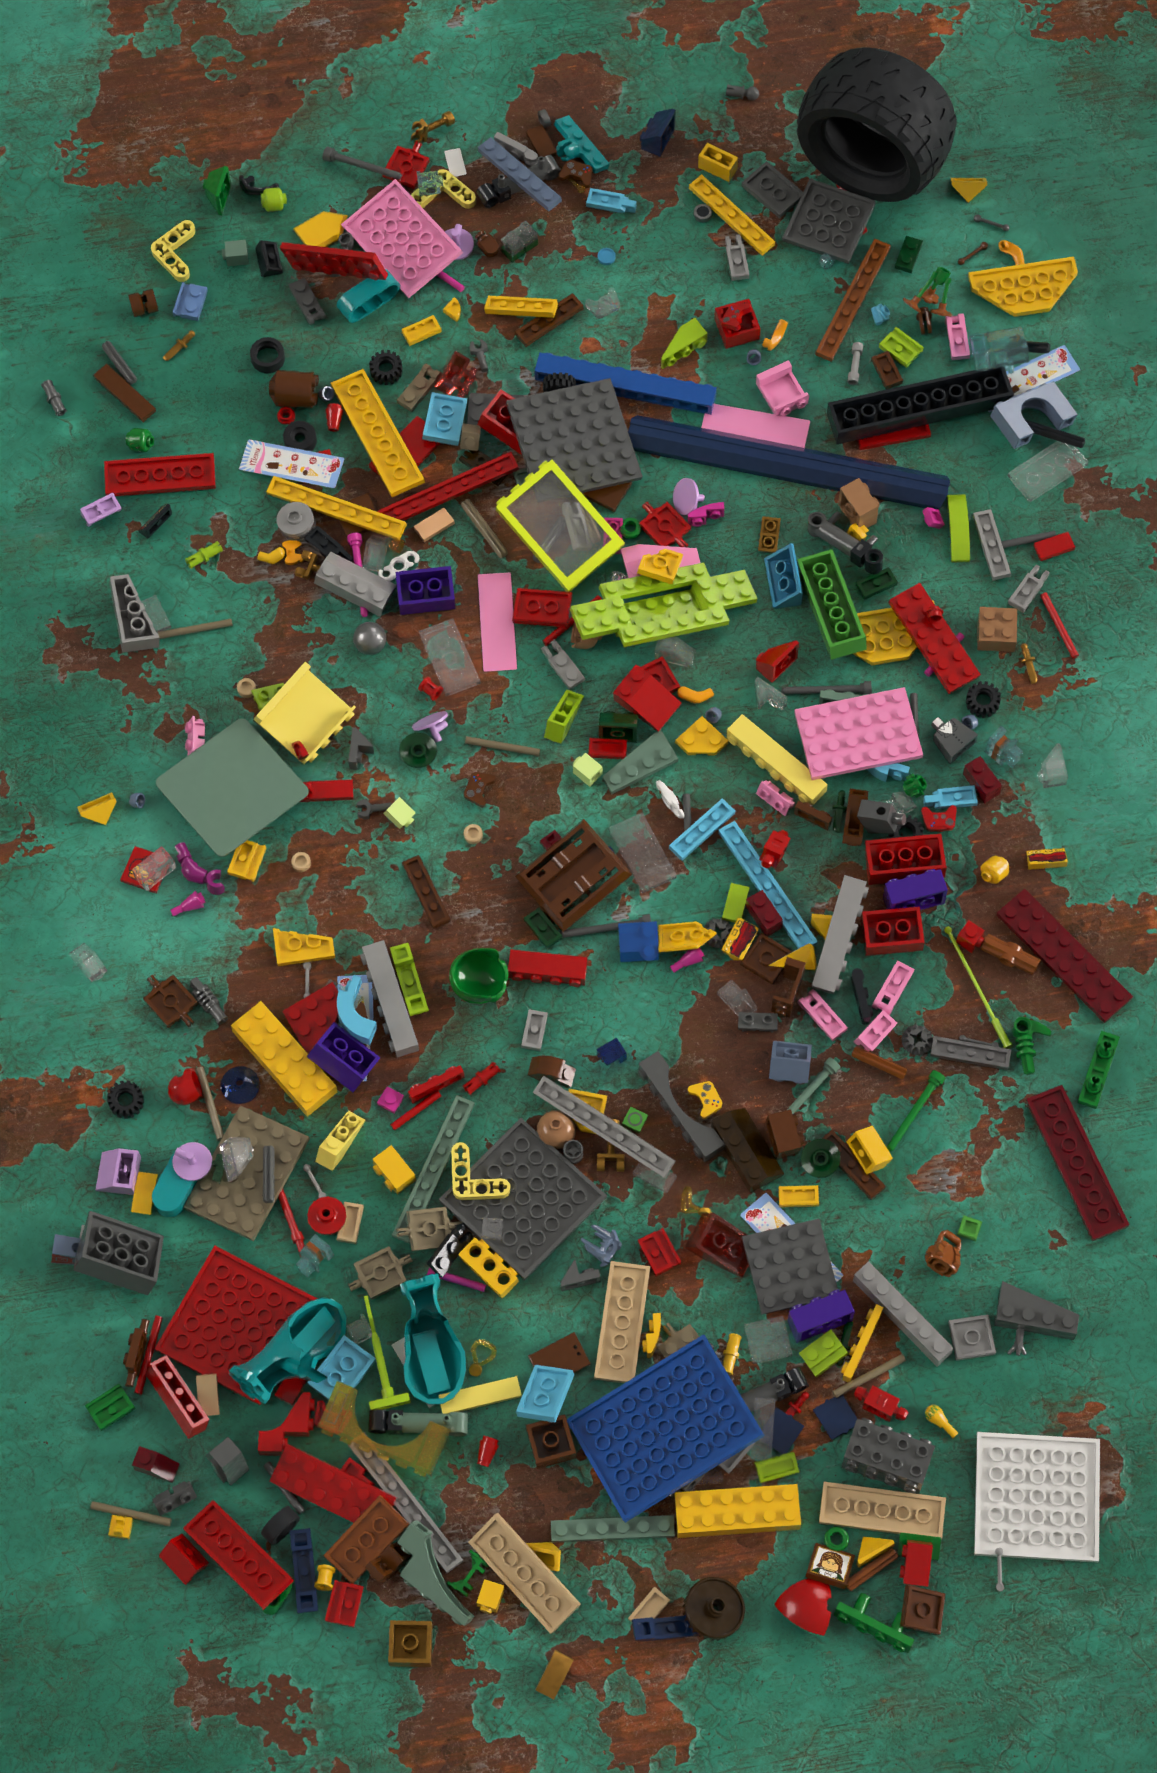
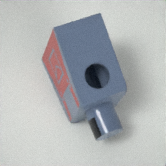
M55 1234L51 1263L74 1265L76 1252L74 1251L78 1250L81 1238Z

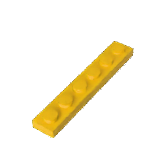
M700 175L689 184V189L698 198L708 205L762 256L775 246V241L703 175Z

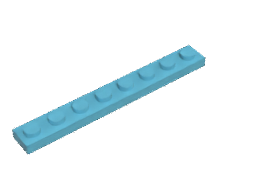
M735 820L719 829L718 833L758 891H764L782 917L783 928L796 947L799 949L809 943L813 946L817 945L818 941L768 868L762 867L759 855Z

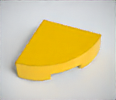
M454 297L443 308V313L456 322L460 318L461 308L459 301Z

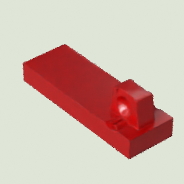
M353 779L303 782L307 786L309 793L300 802L354 800Z

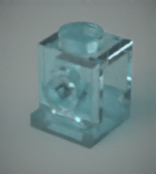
M416 171L420 196L441 193L440 186H443L442 175H438V171L423 173Z

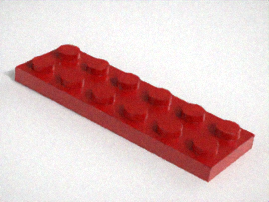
M282 242L280 246L291 267L297 271L304 270L312 273L321 272L329 275L355 276L357 278H371L373 280H386L388 276L379 258L372 252Z
M214 453L104 461L106 496L114 493L115 496L216 489Z
M921 583L916 584L888 601L948 694L980 677V672L943 616L939 621H928L925 613L929 607L935 606Z
M286 1444L269 1480L353 1523L380 1495L392 1507L397 1499L396 1496L290 1444Z
M214 1500L183 1527L184 1531L263 1610L294 1581Z

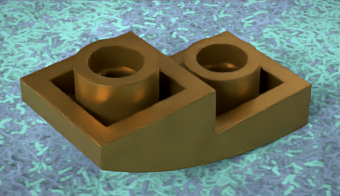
M762 516L758 551L769 553L777 551L781 518Z
M555 1650L535 1690L554 1700L574 1659Z

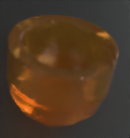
M392 538L391 542H389V548L398 554L402 552L405 541Z

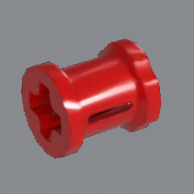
M426 677L420 683L418 690L425 692L434 701L441 695L443 687H438L431 681L430 677Z

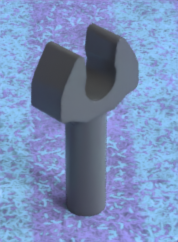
M480 339L481 348L477 349L472 341L469 347L470 354L477 356L481 371L486 372L488 371V366L484 353L488 351L487 343Z
M362 799L356 804L357 808L365 807L367 810L358 812V817L370 819V815L373 812L386 811L392 803L372 805L368 802V799Z

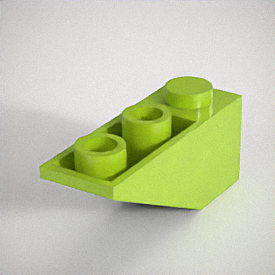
M696 318L680 326L661 358L662 369L674 365L677 360L687 357L693 350L702 348L707 343L708 333Z

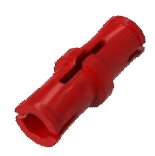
M492 1062L481 1072L475 1073L476 1076L462 1086L471 1095L482 1085H487V1081L497 1073H500L501 1070L495 1062Z

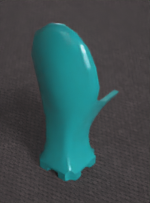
M438 1273L400 1284L402 1295L407 1297L411 1306V1318L406 1323L404 1333L406 1357L404 1363L405 1384L414 1398L430 1405L444 1404L453 1399L462 1388L466 1372L465 1351L452 1330L449 1321L442 1314L437 1300V1292L441 1285ZM450 1392V1393H449L447 1396H445L444 1398H439V1396H438V1395H440V1394H444V1393Z
M325 1297L305 1303L288 1317L261 1352L245 1364L234 1365L229 1370V1375L238 1382L240 1389L252 1399H258L263 1404H266L270 1399L274 1386L285 1379L300 1378L316 1383L327 1379L328 1377L315 1370L318 1360L328 1356L346 1334V1315L342 1305L334 1299ZM336 1332L335 1345L327 1346V1342Z

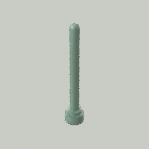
M829 1057L824 1062L822 1072L787 1110L791 1109L792 1114H794L828 1075L836 1074L841 1068L840 1065Z

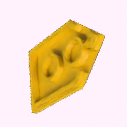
M323 211L293 228V230L304 245L328 247L338 241L339 236L344 233V228L341 224L347 220L348 215Z
M696 921L658 925L659 953L698 949L714 937L716 932L704 928L702 924Z

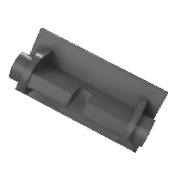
M739 1012L738 1030H742V1032L759 1030L770 1031L771 1033L777 1031L778 1013Z
M183 1481L172 1487L173 1494L166 1490L155 1495L156 1498L152 1500L160 1516L197 1498L190 1481Z

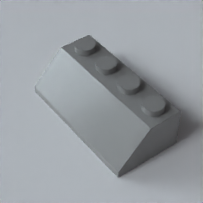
M330 552L324 559L314 581V584L360 607L366 608L369 612L379 617L397 587L396 584L333 552Z

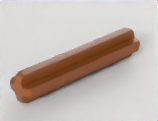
M856 1046L852 1051V1057L900 1079H904L907 1073L906 1068Z
M890 1548L848 1578L847 1589L853 1591L898 1558L897 1552Z

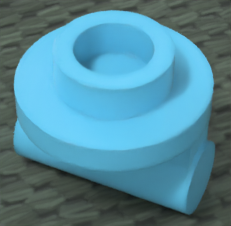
M878 304L871 308L877 326L889 319L890 311L886 305Z

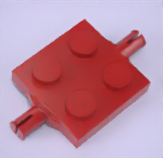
M415 141L412 149H406L397 145L385 167L400 172L402 177L396 180L401 185L415 189L430 162L429 157L423 156L418 152L422 146V143H418V141ZM382 175L384 178H387L389 180H395V178Z
M648 502L642 505V508L646 510L648 515L639 524L642 530L658 546H671L677 543L680 547H688V544L682 537L691 530V526L668 502L655 509Z

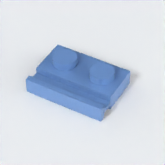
M182 282L172 312L173 316L176 317L177 315L181 316V318L198 321L208 292L207 287L195 284L188 285Z

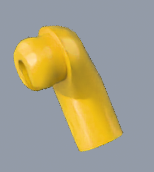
M278 547L269 554L260 551L257 560L276 564L284 558L285 550L282 547Z

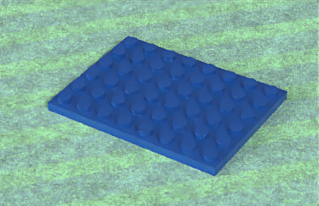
M704 1334L567 1419V1423L625 1523L765 1436Z

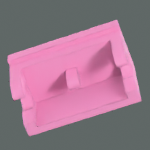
M882 1010L854 1040V1043L856 1045L861 1044L864 1046V1050L872 1052L895 1027L897 1022Z

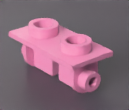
M192 716L185 725V733L188 736L185 750L188 751V755L205 744V739L198 738L205 736V723L202 719L195 720V716Z
M761 781L756 794L786 816L789 808H793L795 805L794 799L785 792L779 794L780 789L771 781Z

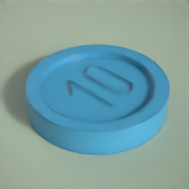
M610 248L601 249L598 252V261L603 265L612 264L615 261V252Z

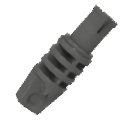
M197 977L190 980V986L193 989L192 994L204 1011L210 1013L218 1025L225 1023L228 1020V1016L220 1008L219 1000L207 984L203 985Z

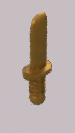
M191 330L183 339L180 340L178 338L176 340L177 343L163 356V359L168 361L183 347L186 349L188 347L186 344L195 336V332Z
M1023 643L1020 646L1024 657L1021 662L1026 665L1031 684H1035L1037 682V675L1032 662L1035 661V657H1031L1028 645Z

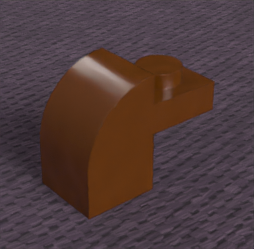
M535 1056L531 1059L528 1076L538 1081L545 1076L568 1088L572 1087L576 1069L565 1064V1060L557 1057Z
M395 1542L389 1545L380 1557L370 1561L365 1568L369 1571L372 1578L378 1582L382 1581L385 1583L406 1564L412 1555L405 1553L401 1549V1545Z

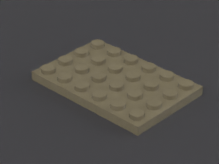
M240 1105L212 1155V1167L209 1173L204 1178L198 1180L184 1205V1209L254 1241L309 1142V1136ZM264 1146H273L275 1149L273 1203H264L263 1201Z

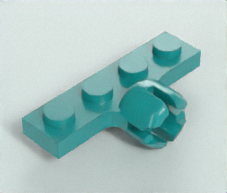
M569 115L555 120V128L565 138V140L558 142L556 147L557 155L562 157V161L567 162L574 158H581L587 165L592 167L594 174L609 168L610 163Z

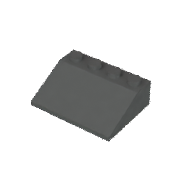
M89 1211L76 1253L73 1271L149 1295L157 1283L164 1236Z

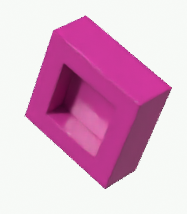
M927 507L922 511L928 527L940 529L945 525L939 509Z
M387 1086L377 1104L395 1114L404 1099V1095Z

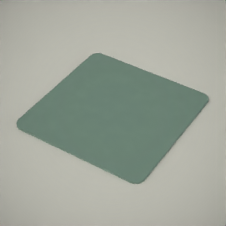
M238 719L156 779L158 789L215 854L220 857H224L307 797L309 793L307 786L246 719Z

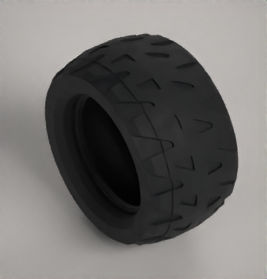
M862 47L837 54L814 77L799 109L797 136L807 158L830 181L851 193L875 201L896 202L919 194L936 177L951 150L957 119L948 94L940 83L926 70L896 53L878 48Z

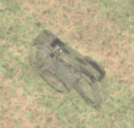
M609 288L607 296H602L598 301L587 299L585 306L596 318L601 319L620 309V302L615 289Z

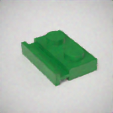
M117 1384L85 1405L101 1431L135 1409L120 1384Z

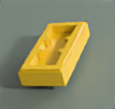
M432 315L401 329L408 345L411 346L441 333L442 329L435 316Z
M818 1185L778 1187L779 1207L819 1206Z

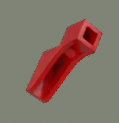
M310 1392L301 1394L287 1418L279 1427L269 1431H259V1455L281 1456L286 1444H288V1438H285V1436L309 1437L310 1431L314 1429V1419L311 1418V1411L315 1410V1399H312Z

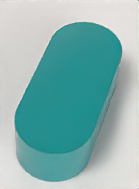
M385 269L388 273L386 280L367 278L339 298L337 308L350 323L363 319L393 299L399 292L400 283L387 269Z
M175 1152L172 1154L152 1192V1201L157 1212L165 1217L177 1216L184 1210V1205L198 1180H184L176 1174L172 1163Z

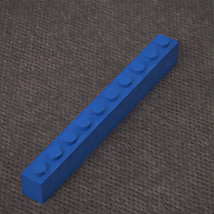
M539 352L535 367V380L543 382L545 376L548 377V374L553 375L555 372L556 374L562 372V374L568 373V376L572 375L575 377L576 385L611 378L615 394L618 397L712 415L716 399L717 387L709 384L702 385L693 381L677 380L674 377L666 378L657 374L642 373L638 370L631 371L622 367L607 366L603 363L596 364L587 360L571 359L568 356L560 357L551 353Z

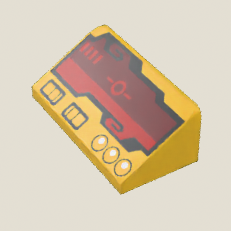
M1065 848L1026 851L1028 870L1067 867L1068 860Z
M737 918L721 950L733 960H743L759 928L741 918Z

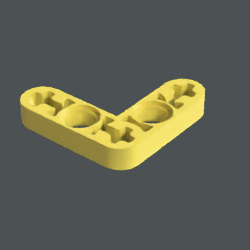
M444 169L438 170L411 194L414 199H421V202H416L422 208L442 191L464 208L469 209L476 204L475 193ZM431 186L435 188V191L429 193L426 191V188ZM453 186L460 187L458 192H453L450 189Z
M189 220L182 221L151 245L154 258L178 282H185L190 277L188 266L174 253L175 249L195 235L194 223ZM172 236L178 238L174 243L168 241ZM156 249H162L164 255H162V253L159 250L156 251ZM169 258L175 259V262L173 264H167L166 260ZM178 269H179L181 272H185V274H183V275H182L181 273L179 274V273H178Z
M461 1142L456 1143L452 1147V1185L455 1198L458 1200L502 1199L510 1194V1183L505 1179L470 1180L469 1147ZM460 1148L465 1152L462 1154L463 1161H459V1155L455 1153ZM458 1167H464L467 1170L463 1176L457 1175L455 1171ZM459 1181H463L464 1194L456 1191L460 1189ZM490 1184H493V1188H499V1185L502 1184L507 1189H504L502 1193L499 1189H493V1193H490ZM485 1185L487 1191L484 1194H479L476 1191L477 1186Z

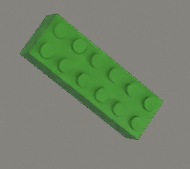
M833 549L797 559L799 576L830 659L867 650L865 633Z

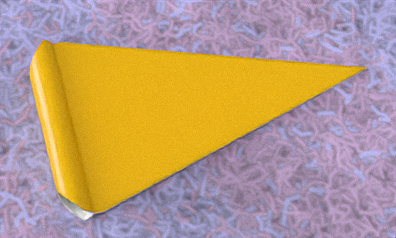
M811 943L806 944L768 965L784 967L786 959L789 957L805 962V969L815 970L817 963L814 946Z

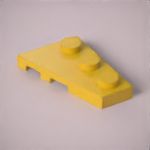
M273 928L278 966L335 958L332 937L313 934L305 935L294 931L286 932Z

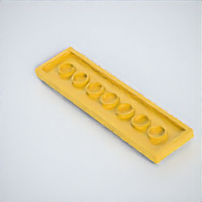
M364 369L331 382L335 395L391 497L425 483L424 477Z

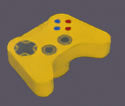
M707 1081L688 1087V1093L697 1096L703 1105L700 1114L702 1119H707L722 1108V1100L712 1082Z

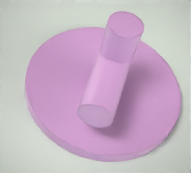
M456 224L455 228L445 231L463 252L455 260L468 257L474 248V240L471 234L462 229L460 224Z
M690 478L681 479L676 484L673 492L674 507L681 515H688L697 509L698 501L703 502L705 499L703 494H699L695 481Z
M446 711L431 714L413 724L412 728L414 731L429 728L435 743L442 740L439 732L448 726L444 720L448 714Z
M196 1142L182 1145L176 1149L173 1156L174 1171L180 1178L187 1181H197L204 1178L212 1167L210 1151L204 1145Z

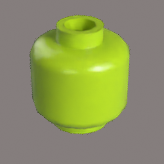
M279 187L266 188L261 194V205L267 212L281 211L284 204H287L286 193H282Z

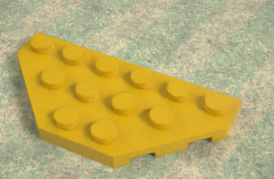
M1074 257L968 272V279L973 293L1013 317L1049 312L1075 279L1078 271Z
M892 608L857 613L866 636L867 650L853 653L855 656L870 665L908 660L917 646Z

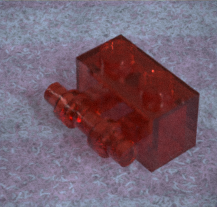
M454 351L442 369L434 388L446 395H451L457 389V397L464 398L470 391L471 383L476 379L477 369L475 367H471L470 370L466 369L470 359ZM462 376L465 378L463 383L460 382Z

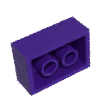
M451 566L395 572L400 615L456 609Z
M930 869L925 871L924 874H911L904 879L898 880L895 878L885 883L883 900L886 909L920 907V910L945 904L948 889L941 869Z
M333 1022L307 1055V1058L351 1092L357 1089L380 1059L378 1055L335 1022Z
M834 1290L827 1297L822 1299L821 1297H816L810 1300L809 1304L804 1306L798 1304L791 1308L787 1322L796 1343L825 1333L830 1329L843 1326L848 1321H853L855 1311L846 1290Z

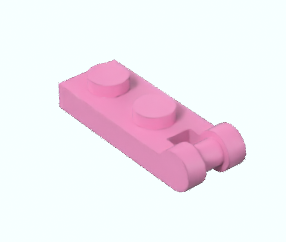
M964 313L952 317L945 316L951 359H970Z
M897 960L874 1000L872 1008L884 1010L890 1015L915 969ZM883 998L890 1000L888 1005L882 1002Z
M814 989L808 992V996L798 1000L800 1007L810 1015L832 1042L847 1031L848 1027ZM812 1001L816 1002L813 1007L810 1005Z

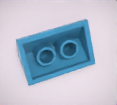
M790 543L764 558L772 605L775 609L802 605L803 592L794 545Z

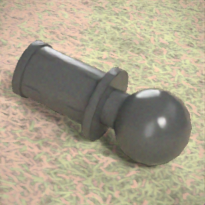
M727 84L726 96L741 97L742 100L743 96H746L748 100L753 101L759 97V90L754 86L744 89L745 85L740 87Z

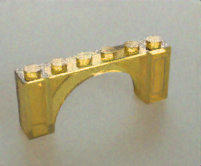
M339 1381L336 1382L318 1424V1427L322 1428L321 1433L330 1437L336 1434L341 1437L339 1441L349 1445L352 1442L357 1443L360 1450L367 1453L373 1450L378 1453L377 1457L388 1461L391 1458L396 1460L395 1465L404 1469L410 1466L415 1468L414 1473L425 1477L426 1474L432 1476L451 1431L450 1429L430 1421L417 1438L406 1444L386 1446L376 1443L366 1436L358 1424L355 1413V1401L358 1390Z

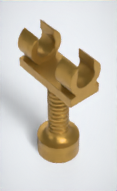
M447 111L441 115V119L428 125L423 118L420 121L414 122L412 130L416 127H419V129H416V132L411 135V141L418 138V140H415L418 143L427 142L429 131L442 125L449 127L455 124L453 114Z
M303 550L302 559L310 563L307 570L297 567L295 575L309 580L312 571L318 572L321 566L316 565L317 554Z
M612 1119L613 1121H615V1122H617L618 1124H620V1121H619V1120H617V1119ZM607 1142V1154H597V1171H604L605 1161H617V1172H624L625 1154H615V1146Z

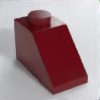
M139 1446L132 1466L135 1471L173 1483L180 1463L156 1451Z

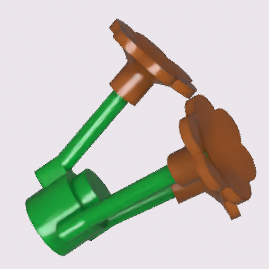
M938 267L936 272L933 271L932 276L924 287L919 290L917 296L915 295L912 300L903 298V301L921 313L917 305L919 301L924 299L926 303L937 304L939 296L935 294L937 284L943 286L945 283L942 302L939 303V308L931 309L930 312L940 316L952 317L951 312L946 310L947 303H945L949 284L952 280L949 278L951 272L943 267Z

